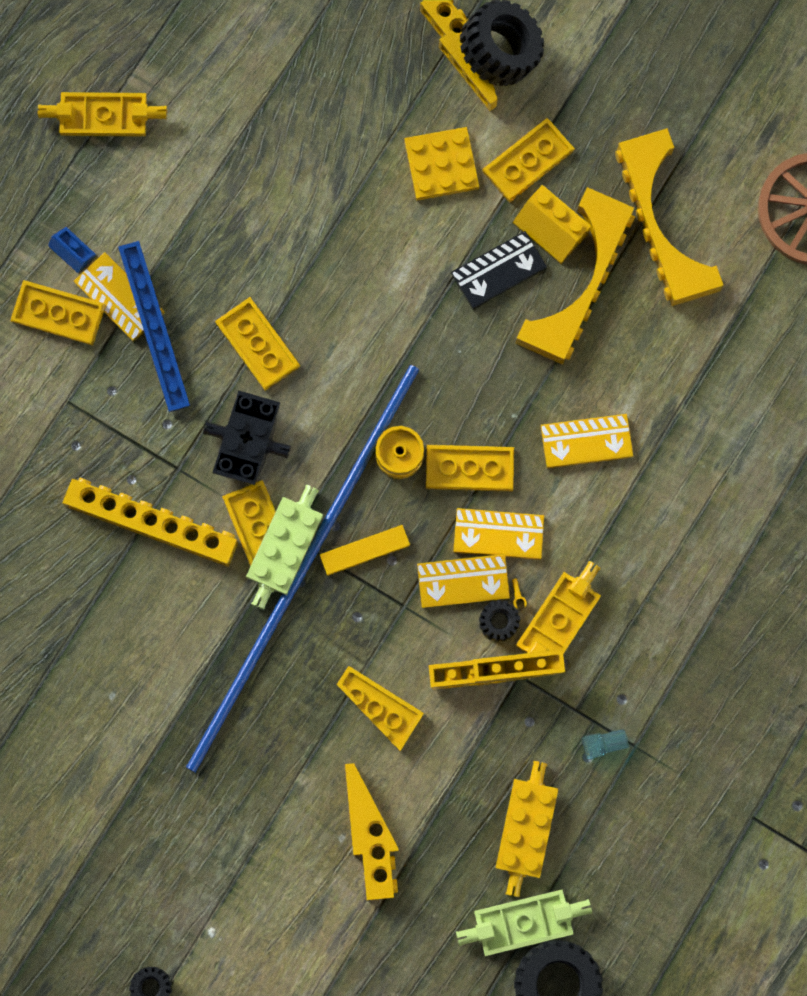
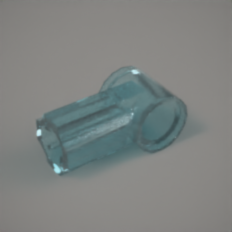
M624 729L605 734H592L581 738L587 760L605 756L606 753L629 748Z

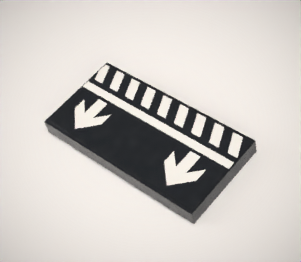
M526 231L455 269L451 272V275L473 310L547 269V266Z

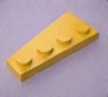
M350 666L347 667L337 683V686L401 751L424 713Z

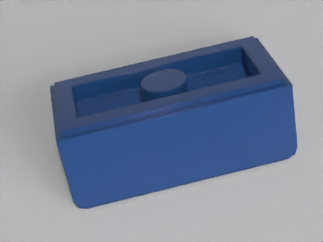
M67 227L51 236L48 244L77 273L81 272L96 257V254Z

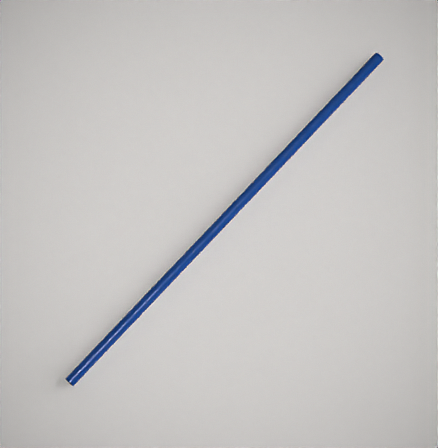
M409 365L316 532L288 594L281 595L188 762L186 768L196 773L374 453L378 438L386 431L419 372V369L415 366Z

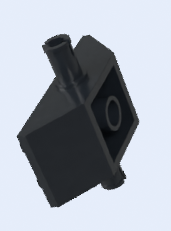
M238 390L228 425L221 426L209 421L206 422L203 434L220 438L222 441L213 474L255 486L269 453L288 458L291 445L273 441L272 438L277 423L280 402ZM250 437L252 441L244 444L243 438Z

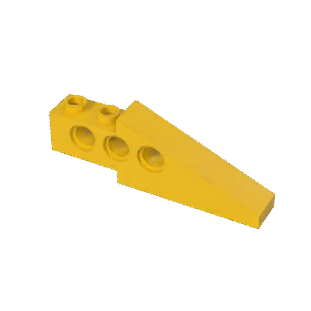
M423 0L420 3V12L441 37L439 39V49L489 111L493 110L497 106L494 85L490 84L488 80L483 81L479 78V74L471 71V66L469 63L466 64L464 60L465 54L461 52L460 48L463 44L460 43V34L462 32L455 33L452 31L454 28L462 29L463 25L467 22L464 12L461 9L457 10L453 5V0ZM447 12L450 15L442 17L440 13Z
M563 650L429 665L432 690L475 685L483 686L565 673Z
M345 764L353 855H363L367 901L394 898V893H398L397 879H392L391 870H396L395 856H390V852H398L399 849L355 764ZM374 824L381 825L383 829L382 834L378 837L370 834V827ZM375 847L384 849L385 855L382 859L378 860L372 856V850ZM379 869L387 873V879L384 882H377L374 879V873Z

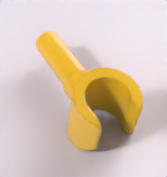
M514 578L512 579L515 592L513 605L517 609L516 601L522 599L523 605L526 607L527 601L521 596L518 580Z

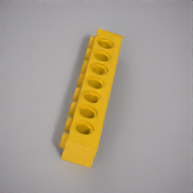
M83 478L71 480L62 502L65 507L226 567L230 566L238 545L234 534L227 531H222V533L216 532L213 526L202 523L201 526L194 524V520L186 516H181V518L175 517L172 511L161 508L160 511L152 508V504L141 500L140 503L132 501L131 496L120 493L118 496L111 493L112 490L100 485L99 488L91 486V482ZM87 494H95L93 502L86 503L84 501ZM114 501L116 502L115 508L111 511L105 510L106 503ZM132 508L137 511L133 518L125 517L128 509ZM150 516L157 517V522L152 526L146 525V519ZM169 524H176L178 526L177 531L174 533L166 532V528ZM191 531L198 533V538L194 541L187 540V534ZM211 539L219 541V545L214 549L207 547V543Z

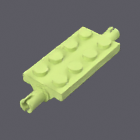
M306 485L299 502L282 497L246 575V578L257 582L259 586L251 605L258 606L259 609L264 610L271 593L277 591L285 595L288 594L323 518V514L311 508L319 492L318 489L314 487L312 489L311 486Z
M558 890L474 911L477 922L476 927L459 932L456 931L457 938L467 936V938L458 940L459 946L479 941V943H482L484 955L488 956L573 935L571 926L573 918L592 914V909H581L590 905L589 899L573 904L566 903L563 890Z

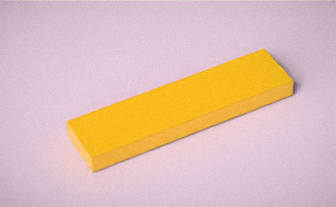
M403 525L322 553L320 557L326 574L329 576L409 547L410 543Z

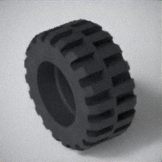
M507 0L487 2L467 20L461 29L460 43L463 44L460 48L461 52L465 54L464 60L466 64L469 63L471 71L479 74L480 79L483 81L488 80L493 85L498 83L499 86L517 84L538 66L544 54V38H541L542 30L540 27L538 28L537 20L529 15L530 12L528 10L521 9V5L517 3L510 4V1ZM491 31L501 34L509 42L513 55L503 52L495 44Z
M553 940L533 947L521 959L516 969L514 981L515 996H540L537 990L538 976L546 966L552 963H564L575 970L580 981V989L577 996H601L603 994V978L597 962L594 961L588 951L568 941Z

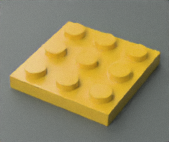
M467 127L404 138L416 201L479 189Z

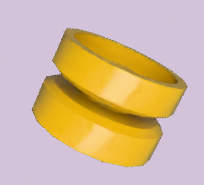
M395 426L384 431L376 444V461L380 470L388 477L395 479L408 478L419 470L424 457V447L418 433L404 426ZM400 450L403 451V454L401 455L397 454L400 452Z

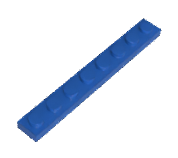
M136 241L119 246L118 249L168 411L170 413L190 407L140 242Z

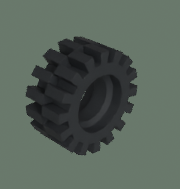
M500 600L490 602L484 607L479 617V627L483 631L482 634L488 636L489 640H495V642H503L510 639L517 632L520 625L518 610L514 609L512 603L510 605L505 600L503 602ZM495 613H503L507 617L508 624L505 628L497 629L492 625L491 617Z
M158 967L140 969L130 981V996H146L142 991V985L147 979H155L159 983L160 989L156 996H170L172 993V982L169 979V975Z

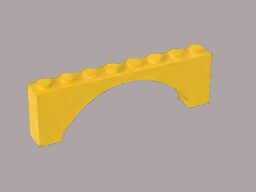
M668 128L620 142L617 151H615L617 162L623 166L622 176L624 182L629 183L631 189L629 190V196L631 201L636 203V216L638 221L643 223V236L645 241L650 243V256L657 263L658 268L656 271L658 278L665 285L663 289L667 301L670 300L672 306L720 292L724 285L717 265L710 267L701 264L679 252L664 237L654 218L651 203L653 179L661 163L667 156L672 155L674 150Z
M586 188L579 203L577 213L581 214L584 220L591 225L590 232L596 255L592 280L584 293L563 311L539 320L529 321L525 319L515 344L562 365L565 359L570 360L575 349L571 347L573 341L579 340L583 332L580 326L583 321H588L592 312L589 309L591 302L596 303L601 293L597 289L600 283L605 284L609 272L606 270L609 264L614 265L618 256L615 250L617 246L622 247L627 236L623 233L626 227L631 228L635 216L632 215L634 207L591 188Z

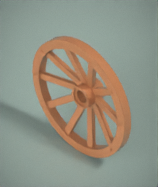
M807 153L785 160L767 177L759 195L758 217L763 233L777 251L793 261L807 264V253L796 250L797 245L807 231V218L790 246L774 230L807 214V189L787 172L796 166L807 164ZM781 176L806 199L769 193L775 181ZM768 202L805 206L772 223L770 222Z

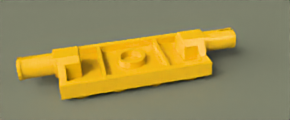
M61 92V101L57 105L38 104V118H57L60 122L59 133L61 136H146V121L148 119L167 120V106H148L146 93Z
M588 561L579 577L574 578L563 572L521 636L516 647L526 654L563 650L564 654L601 597V595L591 589L590 585L601 568L596 565L592 572H590L594 563Z
M533 761L530 780H527V782L517 779L513 781L495 866L496 869L508 871V874H510L506 895L511 896L513 887H515L513 896L520 897L523 877L540 878L558 794V788L543 784L547 766L543 762L538 771L539 762Z

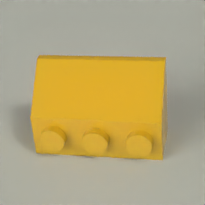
M543 185L529 198L513 221L517 228L522 232L526 231L530 239L560 264L585 239L591 228L590 224Z

